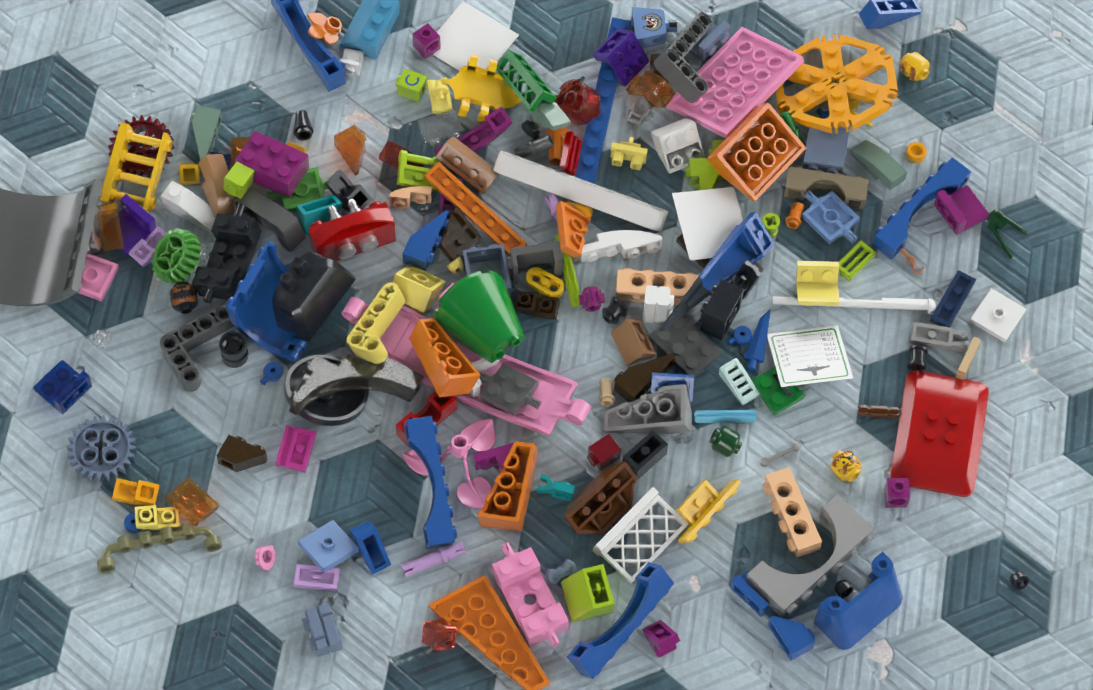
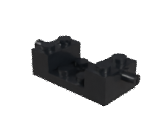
M237 204L235 214L217 213L211 228V232L216 238L206 267H197L191 283L198 295L204 297L203 301L205 303L209 302L211 304L213 298L229 300L231 296L234 297L239 282L246 277L262 230L255 218L243 216L246 208L243 204ZM234 258L233 262L225 264L227 259Z

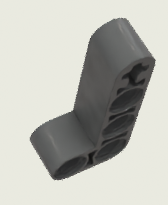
M251 186L241 199L236 196L233 198L236 206L237 204L246 206L244 210L246 215L255 218L258 223L275 233L279 243L288 252L295 249L306 238L298 219L292 213Z

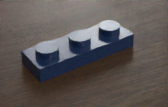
M958 270L934 311L930 322L938 326L950 328L972 290L976 279Z

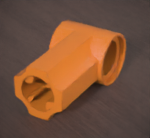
M567 127L557 130L547 128V135L550 134L554 141V146L548 149L549 163L554 166L560 165L566 132H568Z

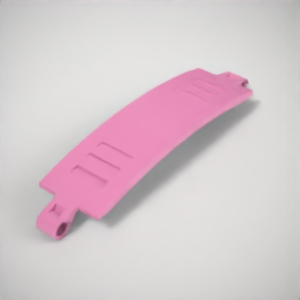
M351 297L341 314L345 319L356 325L369 305H366L359 298ZM403 305L380 338L388 352L386 360L382 363L435 389L409 340L419 319L429 318ZM453 340L470 362L474 363L482 358ZM504 355L497 365L483 371V373L492 376L502 364H505L537 380L538 387L533 392L532 397L541 401L538 409L527 404L514 416L482 400L480 395L474 398L471 394L454 395L458 401L548 436L551 435L559 420L582 425L592 408L584 400L570 399L578 385L577 382L508 355ZM482 381V386H480V393L486 386V383Z

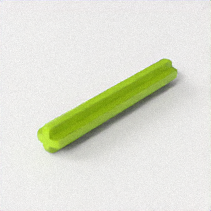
M559 233L555 235V241H559ZM562 252V270L570 303L574 308L580 307L578 295L581 294L572 258L570 255Z

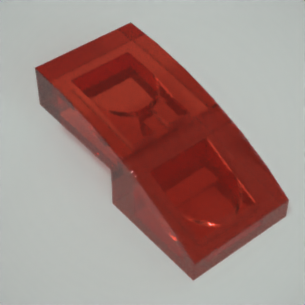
M388 140L379 155V160L397 167L398 172V155L400 150L407 151L409 154L413 153ZM407 161V165L423 167L424 165Z

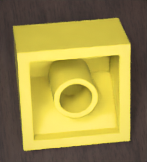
M409 264L395 274L392 283L397 284L405 298L404 304L410 306L416 312L425 313L433 306L446 281Z

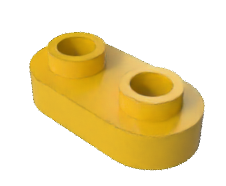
M538 267L527 271L526 284L530 288L546 297L559 298L563 295L564 283L561 279ZM537 278L539 281L534 282L533 279ZM556 288L557 291L553 292L550 289Z

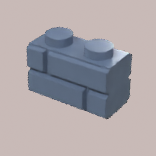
M330 603L306 609V618H302L305 631L310 630L311 638H308L311 651L316 650L317 656H323L330 652L342 650V641Z

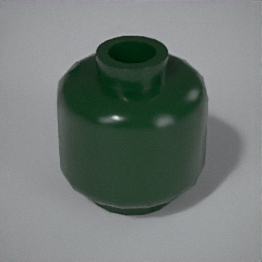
M727 426L716 428L709 440L712 450L725 457H729L733 453L737 454L742 446V443L739 442L740 434Z

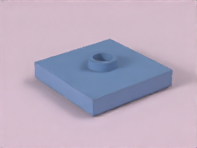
M334 520L298 540L299 547L323 573L359 552V547Z

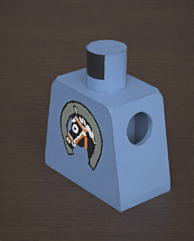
M632 7V30L642 48L662 45L666 43L667 32H677V20L665 21L664 10Z

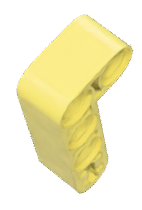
M391 282L381 288L348 335L347 343L356 357L375 364L386 360L388 352L380 338L405 303V298L397 284Z

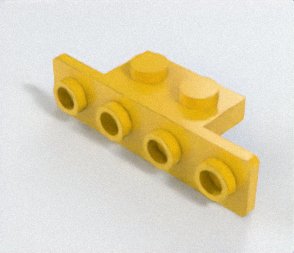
M738 479L731 480L718 493L707 480H702L676 509L690 525L677 541L679 543L692 542L698 536V530L710 523V517L714 512L717 513L724 507L725 504L723 502L738 491L737 487L741 482Z

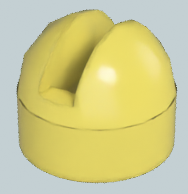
M457 257L447 264L446 267L453 274H459L457 268L463 271L464 263L460 257Z

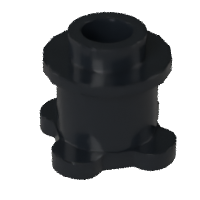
M613 296L610 305L602 309V317L609 324H617L621 316L625 317L628 310L625 304Z

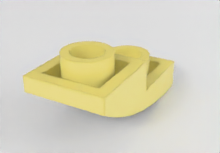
M156 505L135 507L137 529L160 530L163 527H172L173 530L180 529L178 506L156 508Z

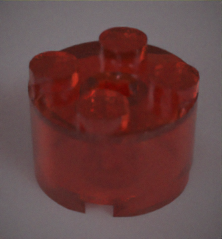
M576 79L566 81L559 88L561 89L559 94L555 95L557 98L554 102L562 109L570 122L575 125H585L600 115V96L598 91Z

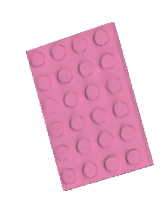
M741 27L697 71L707 83L708 91L694 103L688 102L677 92L666 103L667 108L727 138L757 106L762 105L804 62L803 56Z

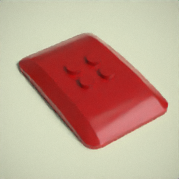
M918 370L909 372L905 380L890 477L909 478V487L959 497L970 496L975 488L989 395L987 386L981 382Z

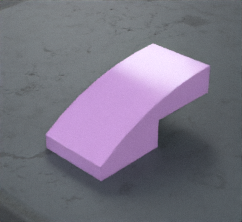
M157 226L146 240L141 239L133 247L129 255L141 266L148 265L154 259L152 254L156 250L154 247H157L159 244L158 240H162L163 234L167 233L160 226Z

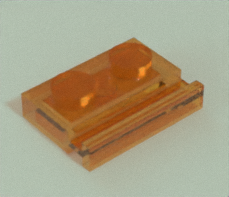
M191 478L186 479L172 493L166 495V500L195 527L219 508V504Z

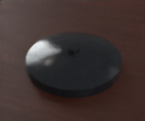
M312 355L299 360L290 368L284 384V394L290 407L302 418L319 425L337 426L353 421L363 412L367 404L369 388L364 375L350 362L331 355Z

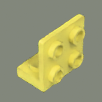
M797 261L796 290L799 305H839V262Z

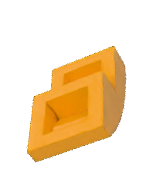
M117 478L111 500L135 505H155L160 485L139 480L137 483Z

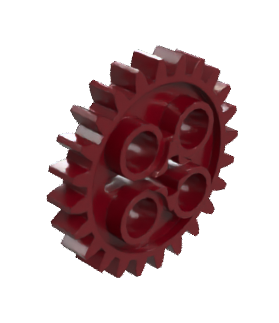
M143 115L140 116L139 120H136L133 116L131 123L125 119V123L132 127V131L135 134L145 131L144 136L151 137L155 135L152 138L160 140L162 139L163 132L168 133L169 136L171 135L170 130L166 129L167 127L164 123L160 124L159 119L153 121L151 116L147 120L144 119ZM113 130L114 135L117 137L118 131ZM116 137L109 138V140L112 143L111 145H108V148L111 151L110 153H108L110 158L112 155ZM134 141L128 143V145H131L128 153L153 159L157 158L159 147L151 149L152 146ZM171 151L167 152L164 162L166 164L170 163L167 157H173ZM126 160V162H123L121 169L123 172L137 174L142 177L143 174H146L150 178V172H153L154 167Z

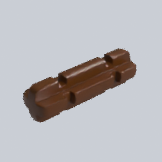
M859 405L857 413L858 416L863 417L869 415V417L887 418L889 416V418H898L899 408Z

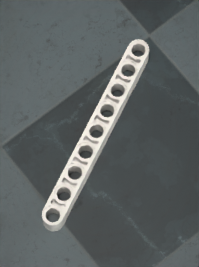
M499 151L493 171L655 231L662 232L668 215V211L505 151Z

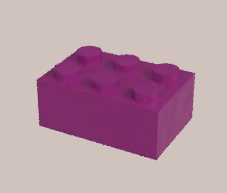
M254 131L235 159V163L239 162L255 170L253 182L290 198L309 169L308 154L257 131Z

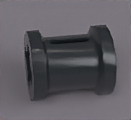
M923 345L910 346L909 352L911 357L910 362L907 364L908 369L912 371L925 370L926 364L924 362L928 348Z

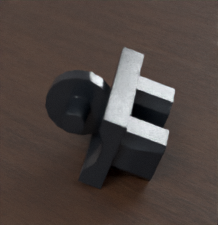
M748 260L743 263L730 282L744 289L742 299L748 296L762 276L764 269L756 261L752 264Z

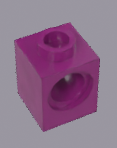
M428 23L412 34L413 47L424 59L441 49L440 35Z
M887 478L884 487L885 508H907L910 499L909 478Z

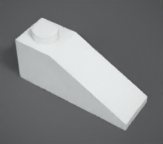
M171 181L161 195L163 208L212 233L211 228L215 217L210 205L189 189Z

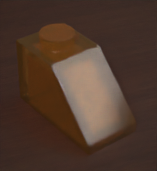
M353 125L334 135V145L356 176L361 168L366 150L365 141L367 139L363 131H359Z
M117 202L97 205V218L103 250L109 251L124 248Z

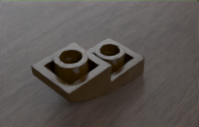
M517 291L514 309L516 312L525 315L557 320L560 299L541 297L537 292Z

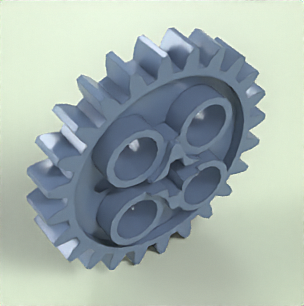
M105 415L102 416L101 421H98L97 417L94 416L92 423L86 419V426L78 424L80 431L73 430L74 437L68 438L71 445H67V450L69 451L67 456L71 460V467H75L76 473L81 472L82 478L89 475L90 481H93L95 477H98L99 483H101L103 477H106L109 482L111 475L118 478L119 471L123 474L126 473L125 466L132 467L129 460H135L133 453L137 452V448L134 446L136 440L132 438L134 436L133 432L128 431L129 427L127 424L122 426L121 420L115 423L113 416L109 421H106ZM105 432L103 438L105 447L102 449L103 464L100 466L101 433ZM90 437H97L94 441H87ZM112 437H118L116 441H108ZM95 456L92 461H86L87 457ZM111 456L117 457V458H116L115 460H113V461H108V460H107V459H108L109 457H111Z

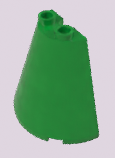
M488 270L487 273L483 274L478 271L460 279L444 293L439 300L441 303L439 309L434 310L433 318L437 320L450 338L490 363L501 359L508 347H517L525 340L505 282L494 271Z

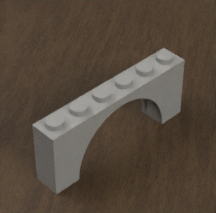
M838 494L822 507L820 514L830 528L834 543L833 554L822 567L806 574H787L761 561L746 576L745 582L781 618L787 613L789 615L792 614L802 599L806 601L813 594L812 590L817 586L819 588L822 587L832 572L836 574L843 567L842 563L845 560H852L857 555V550L861 546L866 547L873 540L874 528Z

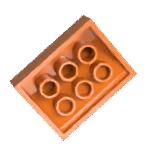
M769 103L757 106L706 160L720 176L755 202L799 157L806 147Z

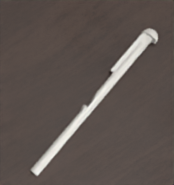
M772 297V304L799 305L797 297ZM840 297L839 305L829 307L927 310V314H931L936 309V303L930 298L858 300Z

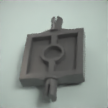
M502 364L492 376L480 372V380L486 383L485 388L479 394L482 400L514 416L527 404L536 409L540 407L541 401L532 397L533 392L538 387L537 380L505 364Z

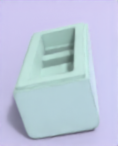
M737 358L720 367V377L742 406L760 396L757 388ZM737 376H740V377H741V378L737 379L736 381H733V380H732V379H734V378L737 377ZM742 383L746 384L739 389L737 388V386L741 385ZM750 389V393L746 394L745 396H742L743 392Z

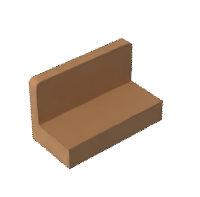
M627 318L611 331L626 366H631L640 358L652 359L657 355L641 320Z

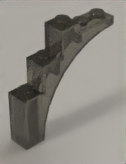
M348 354L344 360L340 359L337 365H334L316 355L312 361L308 360L303 368V372H305L299 391H294L289 399L291 403L289 412L297 415L314 400L343 390L365 389L380 391L411 402L420 390L424 376L388 356L382 363L375 364L369 362L367 364Z

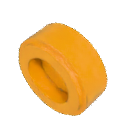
M919 142L909 144L906 150L907 159L913 163L922 162L926 157V147Z

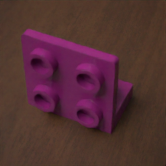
M967 185L949 195L944 189L936 194L934 206L956 236L986 220L989 215L988 211Z

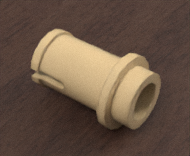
M608 378L601 379L599 381L600 396L598 401L604 407L612 406L615 401L613 381Z

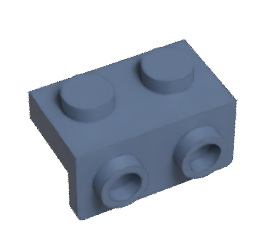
M724 20L718 27L712 25L689 52L703 62L721 44L728 40L730 24Z

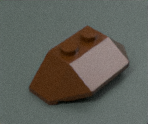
M622 461L600 473L569 502L564 518L575 533L602 535L631 508L635 483L638 477L626 461Z

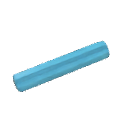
M696 410L694 413V421L696 423L756 422L757 418L755 410Z

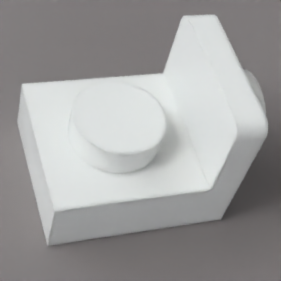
M345 48L343 58L340 59L339 63L346 75L360 76L365 52Z

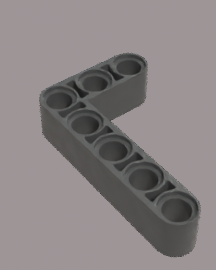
M700 12L688 22L654 61L655 68L690 103L696 102L708 91V85L705 80L684 59L686 54L712 26L710 16L704 12Z
M227 302L174 329L160 339L163 357L182 387L188 392L199 389L201 381L199 372L187 352L235 327L229 317L221 319L224 315L229 316L226 308ZM205 325H210V326H211V327L208 328V329L202 328V327H204ZM186 335H192L189 339L184 338ZM168 345H174L173 348H166V346ZM178 361H184L181 365L176 364ZM188 377H194V378H195V379L192 380V381H187V380H186Z

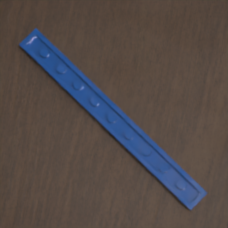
M612 17L607 39L616 29L630 31L631 21ZM607 62L601 63L575 176L595 184L618 84V78Z

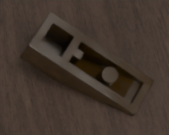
M672 353L629 367L625 372L621 371L614 379V391L628 403L639 399L640 396L644 395L651 388L652 373H667L675 365L676 356Z

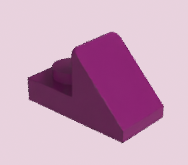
M514 442L474 454L473 464L475 469L487 470L496 465L500 474Z
M662 620L642 629L658 657L674 651L677 648L676 643L680 642L678 634Z

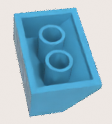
M363 0L340 43V47L363 51L365 56L377 59L400 14L399 0Z

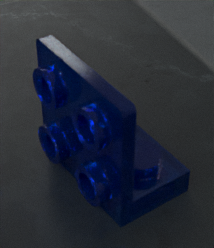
M61 360L33 389L63 415L92 387L90 376L85 371L79 374L64 360Z

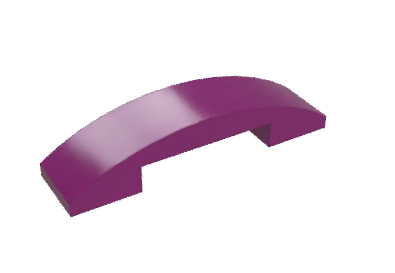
M502 107L487 115L485 122L458 138V140L475 153L490 144L512 124L511 119ZM444 144L434 149L436 154L439 153Z

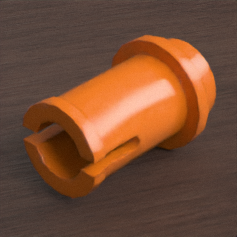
M795 202L792 203L789 216L785 219L787 227L797 229L801 225L800 219L804 210L802 203L796 202V205Z

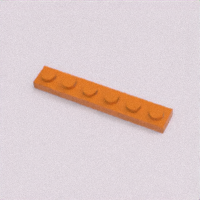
M440 162L424 175V178L456 208L458 207L495 244L504 245L505 253L510 256V248L527 246V243Z

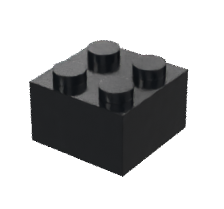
M721 279L718 285H714L710 292L711 298L709 302L705 301L700 310L702 312L699 318L701 322L700 330L723 340L741 308L744 289Z

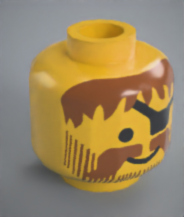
M918 52L907 53L901 59L900 71L911 81L924 80L929 75L930 63Z
M840 450L832 456L833 461L830 468L840 481L852 482L861 474L862 463L852 451L842 452Z

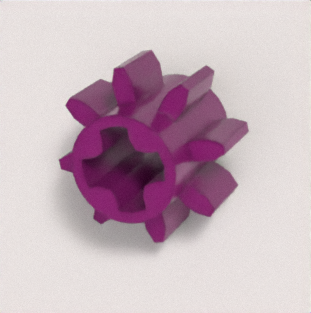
M595 286L584 288L582 295H578L579 305H582V308H585L588 312L598 311L601 308V303H605L604 293H601V290H598Z

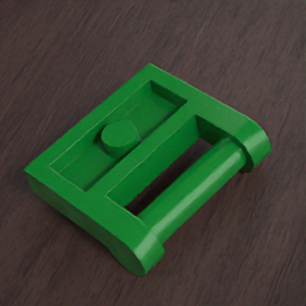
M775 366L752 379L753 384L760 393L761 399L774 416L798 403L806 396L803 390H799L794 385L787 386L793 396L788 397L774 378L778 375Z

